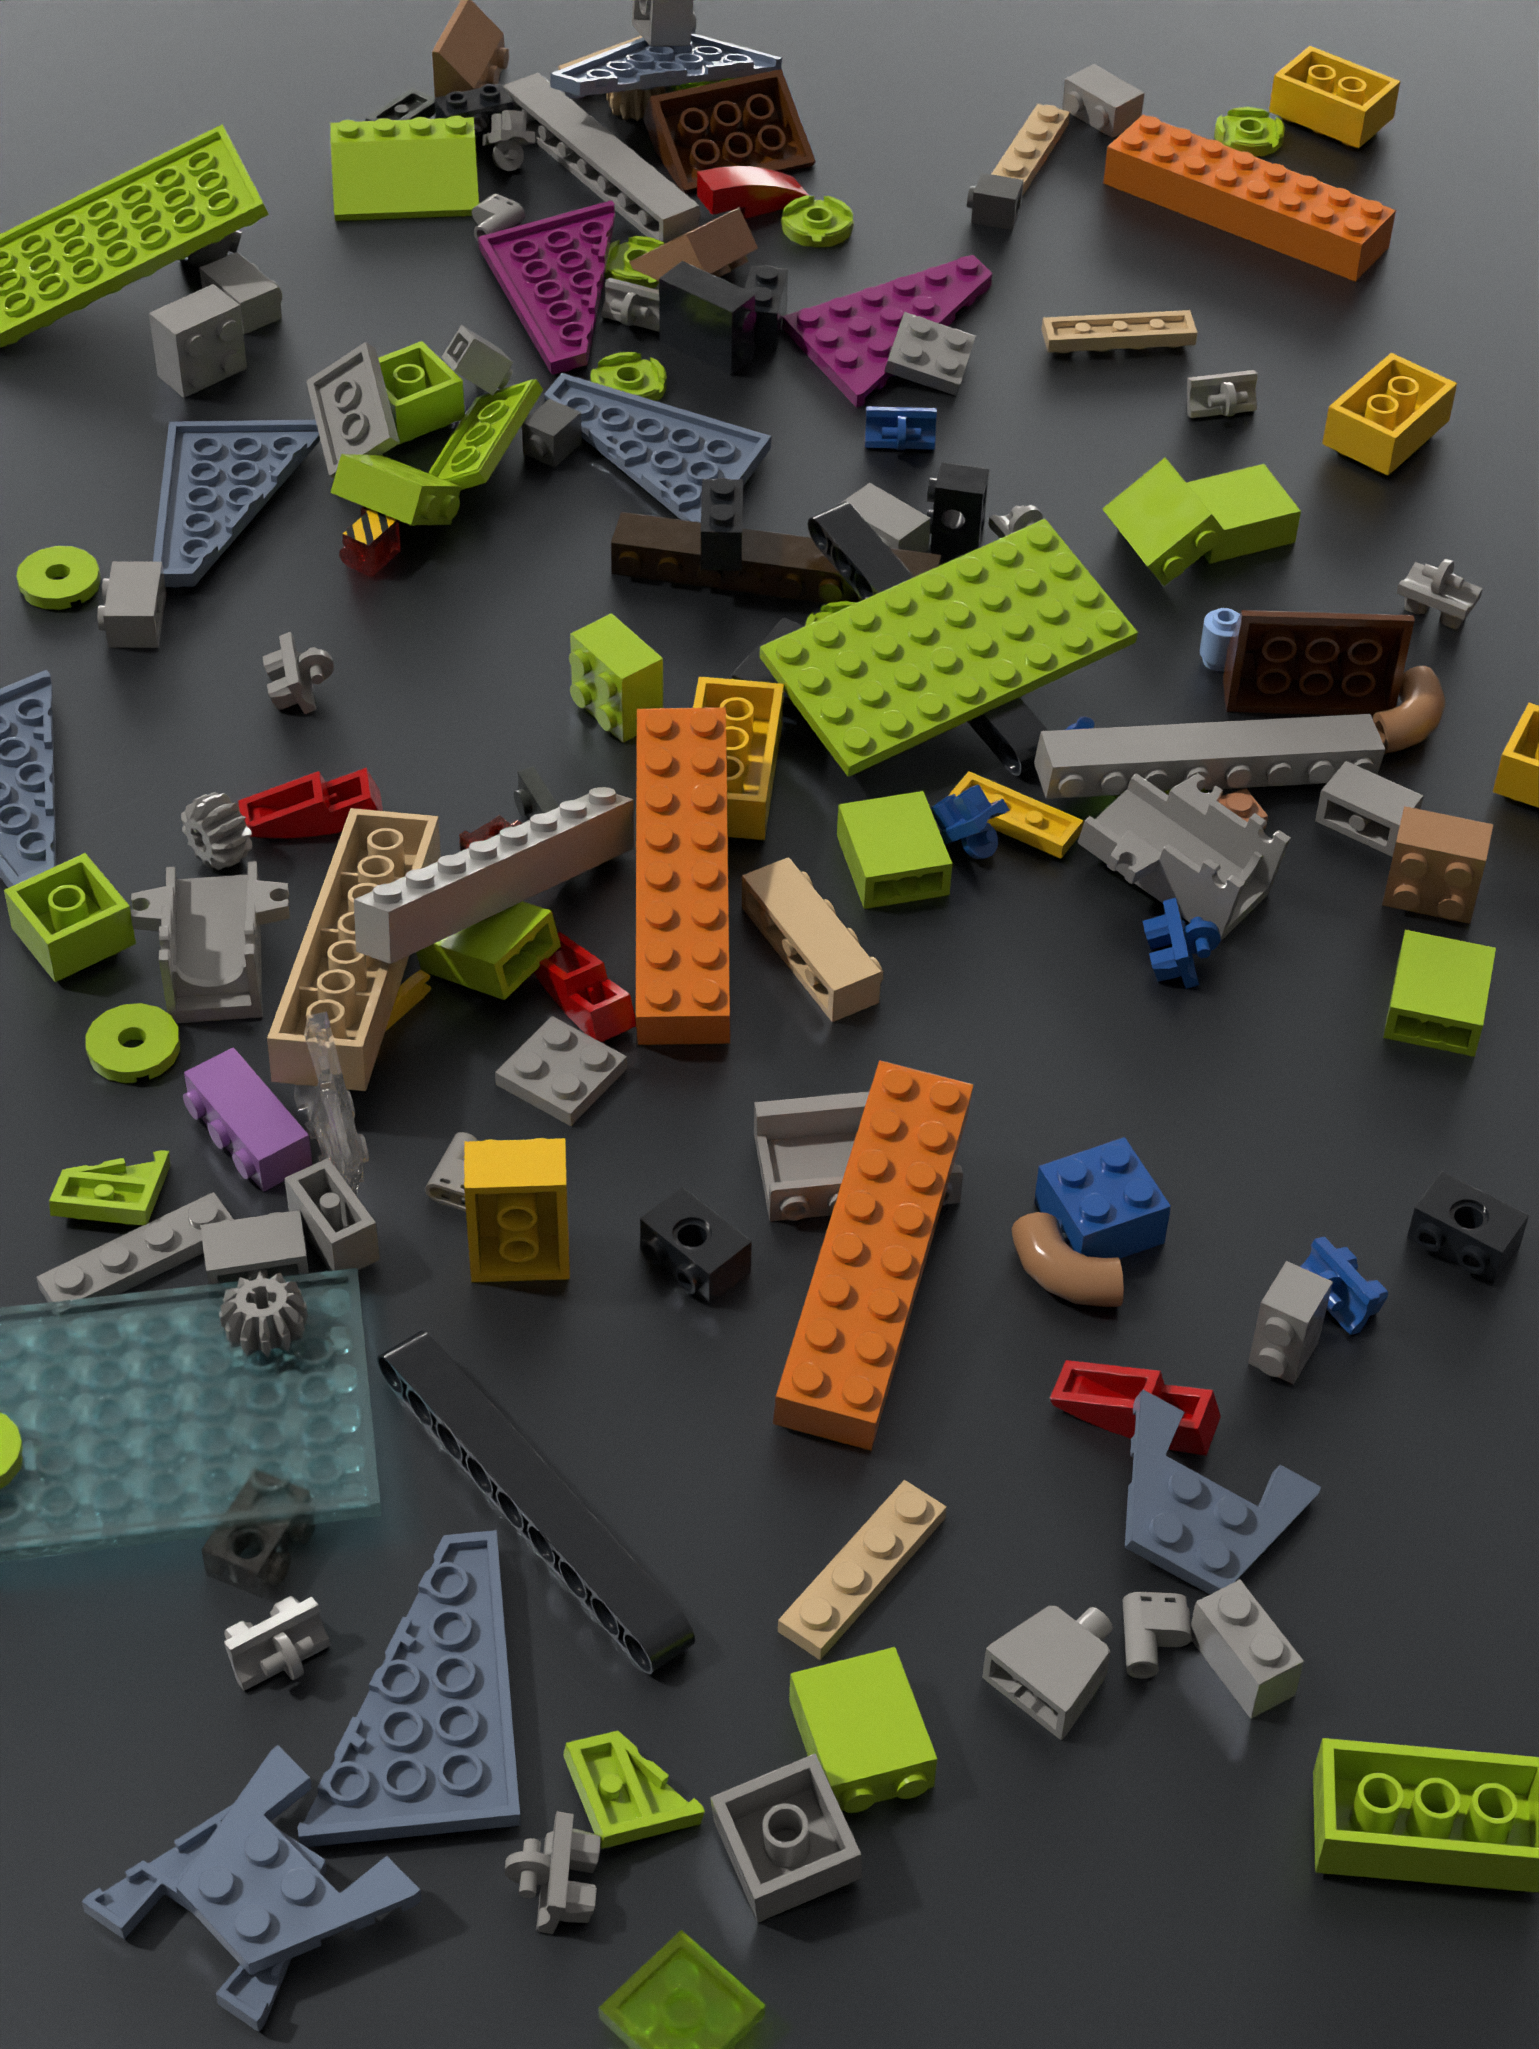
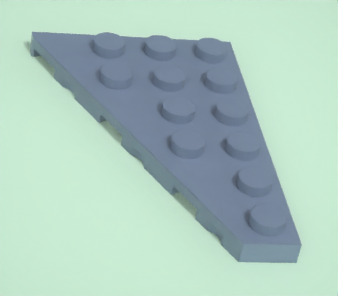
M691 33V45L650 46L642 37L551 73L550 88L564 91V95L570 98H583L585 95L636 89L652 90L655 87L705 81L720 82L722 79L746 77L779 70L782 67V57Z
M564 373L560 374L544 394L545 402L548 399H552L581 412L582 438L677 517L685 521L701 523L702 479L743 480L744 486L771 449L770 435Z
M316 420L169 422L153 562H162L166 587L195 586L320 442Z
M47 670L0 689V878L8 888L56 866L53 687L50 673Z
M497 1530L443 1535L433 1555L434 1562L431 1568L424 1573L418 1585L419 1592L407 1616L402 1617L385 1651V1660L382 1666L375 1671L369 1683V1692L357 1716L352 1717L334 1753L335 1760L331 1768L324 1773L317 1787L318 1794L304 1822H300L298 1825L299 1843L305 1847L521 1826Z

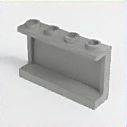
M869 1092L754 1102V1139L769 1221H794L809 1217L832 1215ZM955 1163L942 1206L961 1202L963 1172L962 1167Z

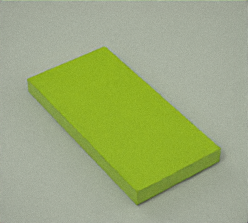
M531 379L497 390L494 395L488 393L476 397L428 473L462 486L461 490L486 483L543 391L537 379Z

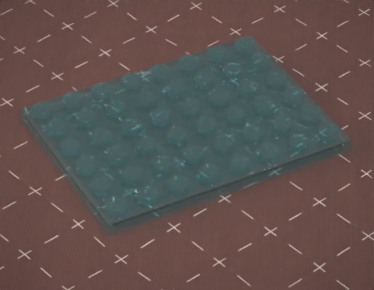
M358 1268L282 1276L286 1283H297L298 1288L301 1290V1296H303V1300L307 1304L308 1317L306 1318V1324H304L302 1339L291 1340L288 1352L279 1348L272 1349L268 1358L262 1350H257L247 1357L241 1346L231 1347L230 1342L226 1339L224 1327H221L219 1312L221 1311V1305L224 1304L225 1290L237 1288L238 1281L0 1308V1413L7 1415L18 1426L23 1445L21 1469L13 1480L0 1490V1562L382 1516Z

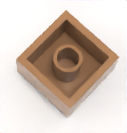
M1404 806L1382 905L1470 924L1486 864L1493 824Z

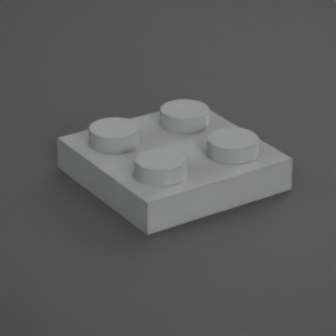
M904 312L884 372L956 396L976 336L927 320L924 317Z
M552 1016L495 1072L496 1085L572 1126L627 1069V1056Z

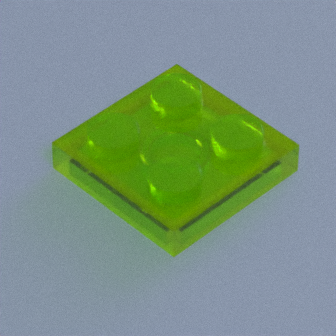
M682 1930L599 2007V2019L631 2049H732L765 2016V2004Z

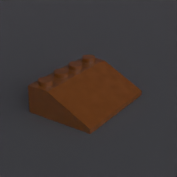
M782 69L650 96L643 120L653 148L679 189L684 193L697 191L698 171L718 167L747 166L785 172L813 166L816 163Z
M1241 610L1228 645L1223 674L1226 712L1315 715L1371 714L1373 716L1376 712L1395 708L1415 622L1414 615Z

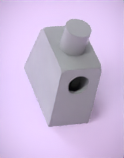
M1047 1606L986 1648L982 1678L1058 1739L1062 1740L1075 1724L1107 1675L1111 1651L1102 1641L1112 1632V1624L1109 1618L1095 1607L1087 1609L1075 1621L1059 1607Z

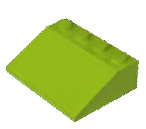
M451 116L443 119L416 117L412 120L382 118L376 121L356 122L354 120H343L330 123L335 221L472 216V209L479 204L474 117Z

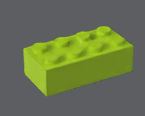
M1322 1738L1313 1770L1315 1873L1539 1893V1757Z

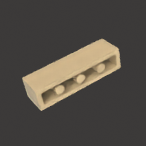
M788 857L742 875L741 907L831 1022L879 1003L880 985L883 981V971L876 958L868 956L860 946L855 932L843 925L836 916L830 901L827 899L823 900L814 889L812 881L806 872H801Z

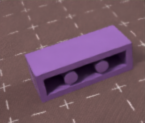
M234 1047L184 1072L187 1093L183 1094V1100L186 1108L194 1119L202 1118L207 1124L209 1134L216 1146L220 1149L226 1147L232 1154L234 1164L243 1178L251 1177L264 1192L285 1181L284 1178L312 1166L308 1133Z

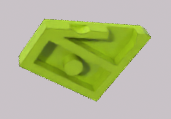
M169 1151L153 1152L154 1161L127 1167L124 1158L104 1161L95 1166L83 1165L62 1169L49 1199L50 1216L133 1225L148 1224L171 1166Z
M619 1731L566 1743L563 1757L594 1834L601 1836L600 1849L701 1824L705 1813L702 1804L695 1798L688 1803L667 1784L669 1775L653 1761L644 1759L639 1754L637 1747Z

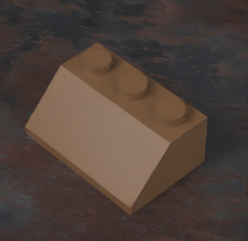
M461 0L432 50L435 98L445 96L454 91L464 92L480 88L486 84H498L502 69H506L508 66L509 49L504 48V33L472 0Z
M737 208L630 261L632 269L658 281L660 277L681 261L720 277L749 262L746 255L758 249L740 208Z

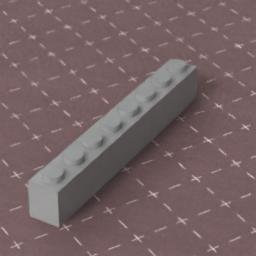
M535 73L503 85L513 100L514 111L526 112V131L535 132V143L605 202L612 200L615 204V210L645 236L667 243L699 227L701 212L695 200L688 197L674 183L670 182L652 165L637 155L633 149L620 141L612 132L603 127L573 100L565 96L560 90L550 88V82L542 75Z
M1371 714L1041 731L1034 764L1045 798L1054 799L1121 795L1128 789L1131 777L1136 773L1163 792H1170L1176 785L1198 773L1205 778L1201 790H1213L1215 785L1220 789L1328 783L1345 761L1378 774L1386 749Z
M593 788L587 795L575 800L564 801L556 809L547 813L533 815L525 823L516 827L504 828L500 831V834L485 841L473 842L465 850L454 855L442 856L434 864L423 869L411 870L406 873L405 877L392 883L374 887L372 892L354 899L356 952L392 964L633 849L634 799L618 795L611 788Z

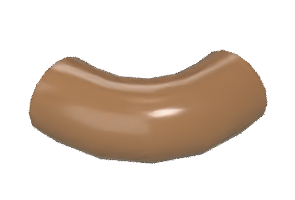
M1416 666L1403 673L1399 692L1402 704L1390 710L1376 712L1373 715V721L1386 749L1384 754L1398 752L1417 745L1438 727L1446 703L1440 681L1430 667Z
M1041 1212L1030 1213L1014 1222L1012 1226L1013 1241L1023 1268L1047 1292L1078 1305L1097 1307L1122 1306L1124 1285L1122 1266L1118 1257H1088L1074 1251L1065 1243L1061 1234L1059 1220L1051 1214Z

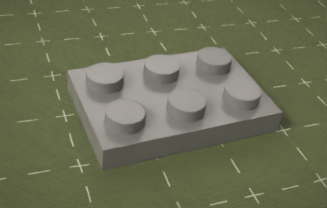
M364 342L306 381L330 477L335 478L341 454L382 455L400 443L376 348L369 343Z

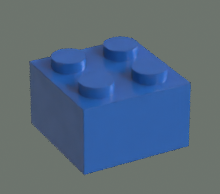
M1125 1137L1038 1167L1034 1204L1039 1212L1051 1214L1059 1220L1061 1234L1065 1243L1074 1251L1088 1257H1118L1121 1259L1165 1243L1171 1205Z

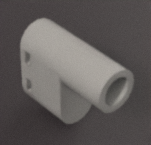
M492 194L472 209V216L475 222L479 224L474 229L476 240L478 241L480 236L509 229L521 223L525 219L523 207L519 203L499 194Z
M459 1132L455 1134L428 1181L425 1192L430 1199L437 1203L466 1211L465 1204H462V1202L465 1203L464 1141L478 1140L471 1134Z
M1133 1592L1124 1596L1123 1617L1127 1673L1134 1678L1140 1679L1153 1677L1159 1671L1157 1647H1182L1189 1644L1192 1640L1190 1611L1187 1607L1186 1596L1176 1593Z

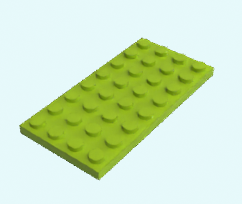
M223 124L0 234V348L7 344L16 343L21 337L40 328L48 327L56 320L74 311L82 310L90 303L108 294L116 293L124 286L142 277L151 276L157 270L177 260L185 259L191 253L211 243H217L225 236L243 227L251 226L259 219L269 215Z
M1043 519L760 646L759 658L776 681L784 684L785 693L849 777L1136 643L1138 632L1048 521Z

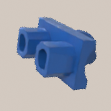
M866 406L865 448H897V451H905V449H935L937 408Z
M979 784L963 791L957 797L955 794L947 796L930 808L935 821L940 827L939 832L944 844L961 839L965 852L970 857L980 860L992 856L998 846L997 833L987 821L1009 811L1003 799L990 803Z
M1176 897L1163 901L1164 915L1143 921L1144 931L1151 950L1172 944L1170 948L1149 954L1154 974L1158 982L1181 976L1186 989L1198 986L1199 982L1193 954H1197L1200 958L1209 957L1211 951L1221 941L1220 930L1215 923L1205 921L1202 917L1192 918L1190 924L1186 926L1185 921L1181 920Z
M1325 1236L1314 1239L1311 1244V1253L1300 1267L1333 1281L1327 1310L1349 1335L1360 1333L1369 1316L1380 1311L1388 1297V1291L1378 1280L1366 1281L1356 1271L1358 1268L1357 1257L1347 1247L1336 1249Z

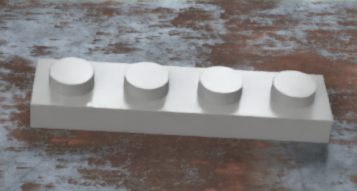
M212 1192L37 1276L39 1290L62 1322L203 1254L200 1225L234 1219L216 1194Z

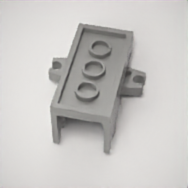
M1136 773L1131 777L1128 789L1097 818L1093 819L1089 816L1084 821L1078 844L1104 861L1109 869L1118 871L1125 876L1124 879L1131 884L1135 883L1161 903L1176 897L1180 915L1188 922L1194 917H1202L1205 921L1215 923L1220 930L1222 941L1270 893L1291 838L1279 830L1272 835V839L1265 834L1263 827L1267 822L1259 815L1254 813L1247 822L1219 803L1223 790L1216 785L1211 793L1201 792L1200 790L1203 787L1205 778L1199 773L1176 785L1170 790L1169 795Z
M257 861L248 862V875L177 879L175 867H166V886L131 893L133 929L159 931L161 950H159V965L167 1013L173 1017L176 1023L262 1017L261 925L290 919L288 883L259 881Z

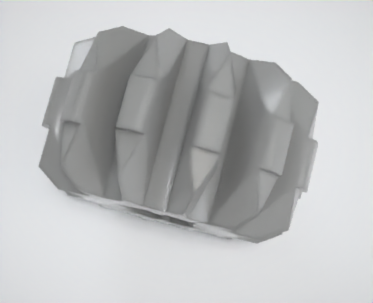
M213 792L209 795L204 794L194 799L193 803L187 805L186 810L181 813V820L184 824L182 832L188 838L187 845L193 848L195 857L202 859L204 865L209 869L213 867L217 870L224 867L229 868L239 863L240 859L247 856L248 851L252 849V841L249 838L252 832L246 825V817L240 813L238 804L232 803L229 796L225 793L218 794Z
M259 1271L255 1280L249 1281L239 1277L237 1288L225 1290L224 1304L221 1305L219 1316L221 1327H224L226 1339L230 1342L231 1347L241 1346L247 1357L257 1350H262L268 1358L272 1349L279 1348L288 1352L291 1340L302 1339L308 1311L307 1304L304 1302L301 1290L296 1282L286 1283L281 1273L267 1279Z

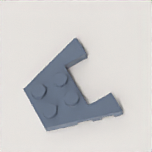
M1143 1389L1133 1403V1415H1136L1135 1435L1131 1438L1130 1456L1133 1457L1132 1482L1128 1485L1125 1548L1204 1592L1212 1594L1234 1583L1319 1494L1321 1487L1288 1468L1279 1465L1272 1472L1260 1504L1256 1506L1167 1457L1166 1453L1184 1411Z
M279 1745L270 1751L176 1885L178 1898L250 1975L321 1946L320 1940L348 1928L358 1931L374 1924L375 1917L399 1907H401L403 1912L415 1907L422 1901L421 1890L388 1856L384 1857L359 1879L339 1893L271 1823L274 1818L312 1789L310 1777Z
M232 1805L174 1841L175 1847L150 1863L143 1860L125 1871L126 1878L104 1892L98 1888L87 1895L82 1901L85 1913L122 1939H125L163 1895H167L189 1910L178 1898L176 1885ZM279 1830L313 1867L325 1877L327 1872L325 1859ZM291 1959L253 1975H250L239 1965L216 1992L218 2005L260 2032L265 2026Z

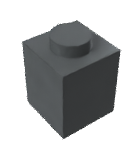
M981 173L977 185L970 186L968 192L967 208H972L971 223L1013 230L1021 212L1024 180Z
M548 399L529 415L522 424L523 454L555 468L582 444L581 412Z

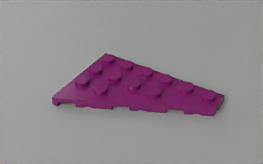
M612 200L478 237L479 249L552 375L588 365L616 217L615 204Z
M974 255L964 256L939 266L930 267L905 277H899L874 287H868L864 290L782 316V329L857 408L865 404V397L875 388L880 390L886 384L888 378L895 376L884 372L904 312L949 326L955 320V314L964 305L969 307L975 302V298L978 295L983 294L991 287L992 272Z

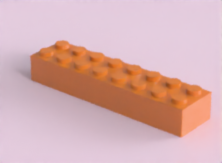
M1142 115L1107 146L1103 184L1356 282L1389 248L1396 210L1383 206L1378 201L1354 195L1344 188H1336L1320 182L1312 176H1304L1288 170L1283 165L1259 159L1249 152H1241L1230 148L1217 140H1209L1193 134L1188 129L1164 123L1156 117Z
M726 707L637 709L636 1029L638 1045L730 1044Z
M879 1060L777 1390L773 1417L774 1425L872 1451L967 1121L973 1084Z

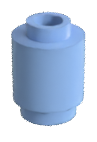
M1220 608L1213 610L1204 618L1200 655L1205 666L1214 671H1224L1228 645L1240 616L1239 613L1232 609Z

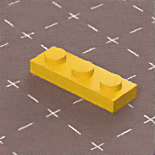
M970 771L948 795L955 794L957 797L963 791L979 784L990 803L1003 799L1009 808V811L1005 814L991 818L987 823L996 831L1058 858H1062L1080 836L1083 827L1082 819Z

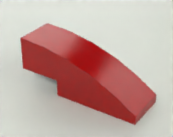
M732 166L697 172V197L712 215L740 208L744 219L784 209L794 199L808 196L807 192L794 177L770 169Z
M367 767L328 782L324 780L320 771L238 800L239 811L242 816L246 817V825L252 832L250 837L303 838L339 833L343 831L350 808L383 811L380 790Z
M559 932L558 937L561 947L548 959L544 958L540 961V967L533 972L549 995L585 1034L599 1042L608 1040L636 1027V1018L630 994L607 978L603 961Z
M1066 1360L1050 1396L1053 1406L1095 1426L1131 1439L1135 1435L1136 1415H1133V1403L1144 1389L1184 1411L1168 1449L1204 1456L1208 1453L1221 1419L1213 1390L1166 1385L1161 1371Z

